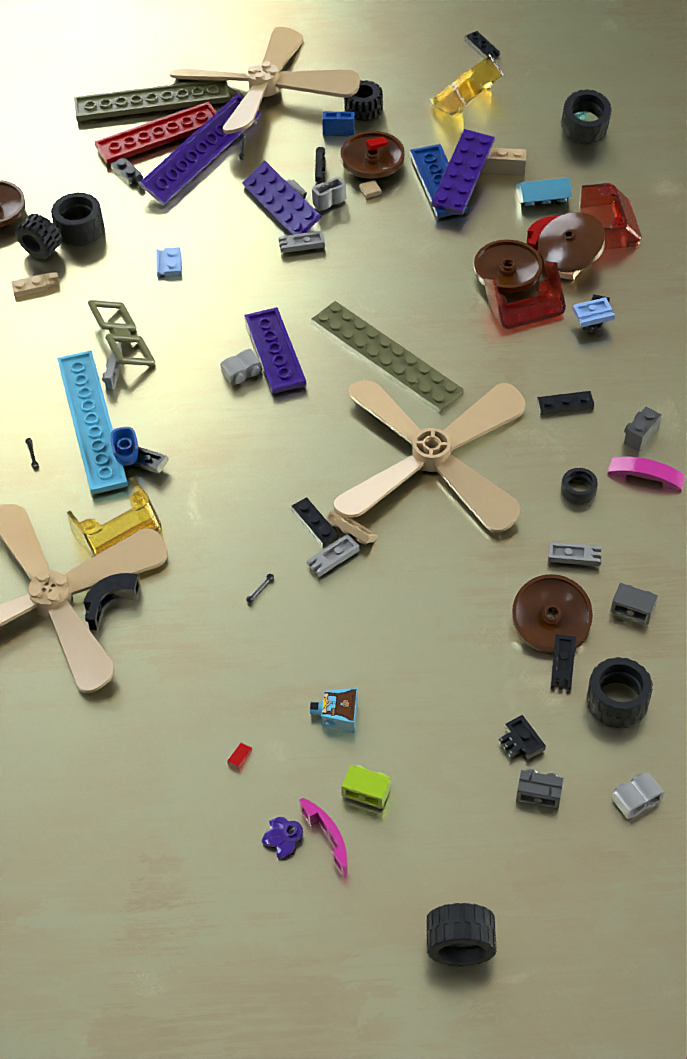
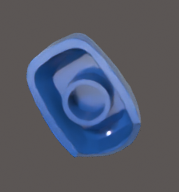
M127 426L112 430L110 440L115 459L123 466L134 464L138 458V440L134 429Z

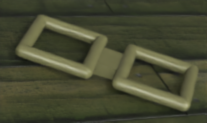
M88 300L87 304L99 327L110 332V334H106L105 338L119 364L155 365L156 362L143 338L130 334L129 331L134 332L137 330V327L124 303ZM97 307L119 309L127 324L105 322ZM116 342L138 343L146 359L123 357Z

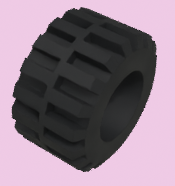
M360 80L357 93L351 97L344 98V110L346 112H355V119L370 120L377 117L383 110L382 88L378 84H374L373 81Z
M36 213L30 214L15 230L16 239L21 247L31 256L38 259H47L61 243V235L55 225L49 219Z

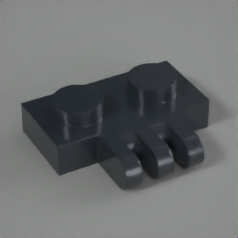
M523 715L507 722L505 729L508 733L498 740L500 744H504L503 748L505 751L509 750L508 755L510 757L523 752L526 758L530 759L546 749V745Z

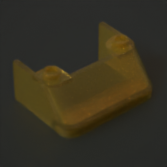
M489 55L459 76L434 96L430 102L434 107L447 114L458 116L464 111L463 108L467 106L468 102L482 91L486 93L493 88L491 85L502 78L504 74L491 55Z
M133 477L129 478L133 493L130 497V504L133 508L102 525L95 519H86L79 523L71 511L67 512L71 531L91 557L98 555L141 529H153L161 534L162 525L148 495Z

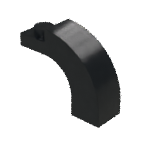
M119 573L110 575L97 582L88 591L84 599V606L86 609L85 621L88 622L90 630L98 631L102 612L110 603L117 600L137 601L140 588L138 574Z

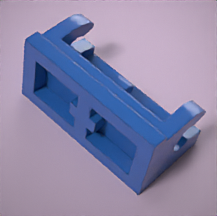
M323 111V135H354L355 112Z

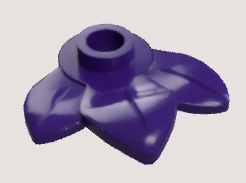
M275 817L269 821L272 829H269L263 835L261 842L266 846L276 847L277 858L281 859L294 851L295 843L303 835V827L297 821H288L285 817ZM295 828L294 832L289 834V831Z

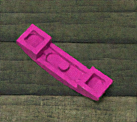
M639 457L612 458L607 473L621 478H626L627 474L664 482V488L682 491L685 474L671 466Z
M305 798L299 799L300 811L310 826L317 822L320 824L335 847L332 850L333 862L343 877L347 876L346 847L336 824L319 806Z

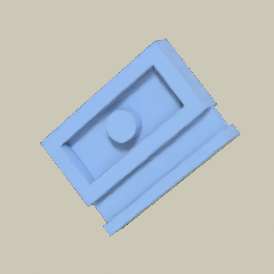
M180 247L164 248V250L156 249L157 277H160V275H165V277L182 275Z
M606 297L573 305L572 310L578 322H580L581 328L615 319V314L612 312Z

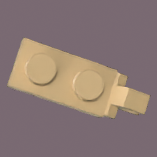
M57 272L11 281L14 297L47 291L49 287L59 284Z
M335 511L329 512L326 520L332 527L338 526L342 528L341 531L343 533L352 534L357 537L356 540L363 544L376 541L377 534Z

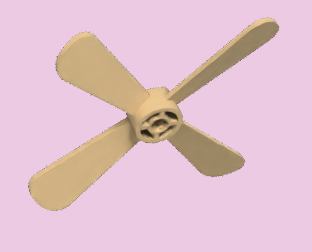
M278 26L273 29L262 63L249 67L247 74L184 68L175 69L169 73L170 77L174 79L248 81V93L223 126L225 134L240 132L251 126L262 98L278 93L281 88L347 98L357 93L360 86V75L355 70L280 71L303 43V36L299 31L285 26Z
M362 380L352 383L348 387V394L351 399L412 444V455L339 495L334 501V509L337 513L349 518L358 517L418 470L428 472L437 471L487 530L494 533L504 532L518 520L521 508L519 502L514 497L451 454V451L520 417L524 413L525 399L513 385L508 383L497 384L444 430L437 428L420 430L375 382Z
M16 504L0 505V537L31 579L28 587L29 594L0 604V626L32 609L43 617H50L79 690L84 693H93L101 689L114 675L113 661L72 608V595L90 590L97 582L110 575L119 573L138 574L161 566L167 559L168 553L163 538L153 529H141L67 573L62 574L57 571H50L27 511Z

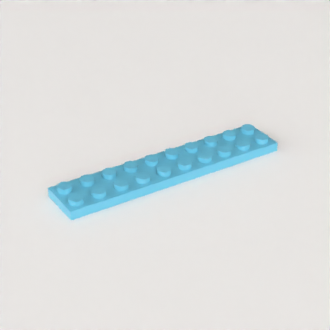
M92 350L57 357L91 495L127 487L128 484L123 465L117 462L111 448L110 436L113 428Z

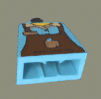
M357 688L327 690L323 693V702L310 703V714L321 715L322 726L355 733Z

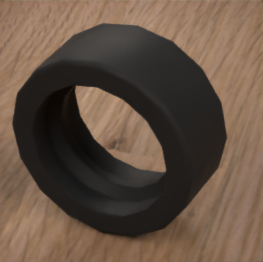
M585 468L570 469L562 478L561 493L565 499L575 504L590 502L597 493V477L593 472ZM575 480H581L589 484L590 489L576 491L570 488L568 484Z

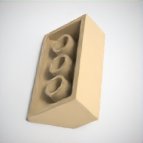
M491 148L481 173L525 175L527 150Z

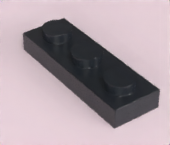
M591 391L537 397L540 415L594 409Z
M307 497L291 505L292 512L322 547L339 539V534Z

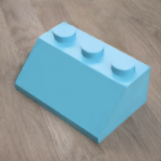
M570 177L516 184L520 203H525V206L535 205V202L541 201V204H549L551 200H557V203L567 202V198L572 197Z

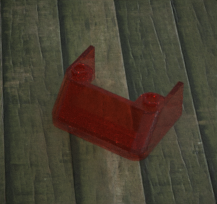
M611 183L581 186L580 208L613 205L616 217L611 220V227L604 228L606 234L604 250L640 245L642 235L630 200Z
M544 262L548 279L538 283L536 288L538 296L509 304L506 303L505 296L498 293L496 279L483 278L489 306L501 327L512 329L560 316L565 312L566 304L557 262Z

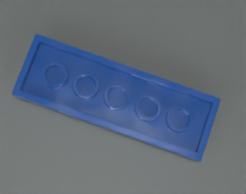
M441 144L410 150L411 159L430 203L449 164ZM468 204L464 210V213L469 212ZM433 207L437 218L456 214Z

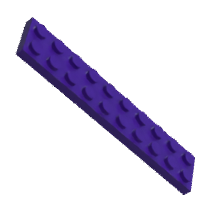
M239 93L144 177L140 181L139 186L162 206L170 201L247 130L232 134H225L223 132V126L241 103L243 97ZM257 111L254 122L258 120L262 114L259 111Z

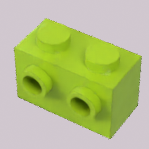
M350 765L341 786L342 796L382 809L391 788V777L382 772L375 773L369 771L363 766Z

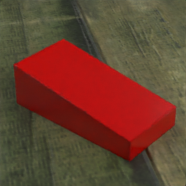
M384 136L366 140V146L370 151L388 145V141Z
M240 743L227 760L228 765L240 770L252 751V747Z

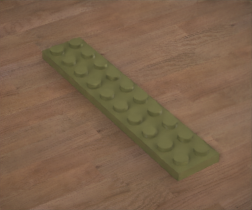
M200 80L73 97L76 121L194 107L206 102L216 104L230 101L228 85L225 80Z
M334 301L311 319L312 325L438 413L442 412L463 394L464 389L337 301Z

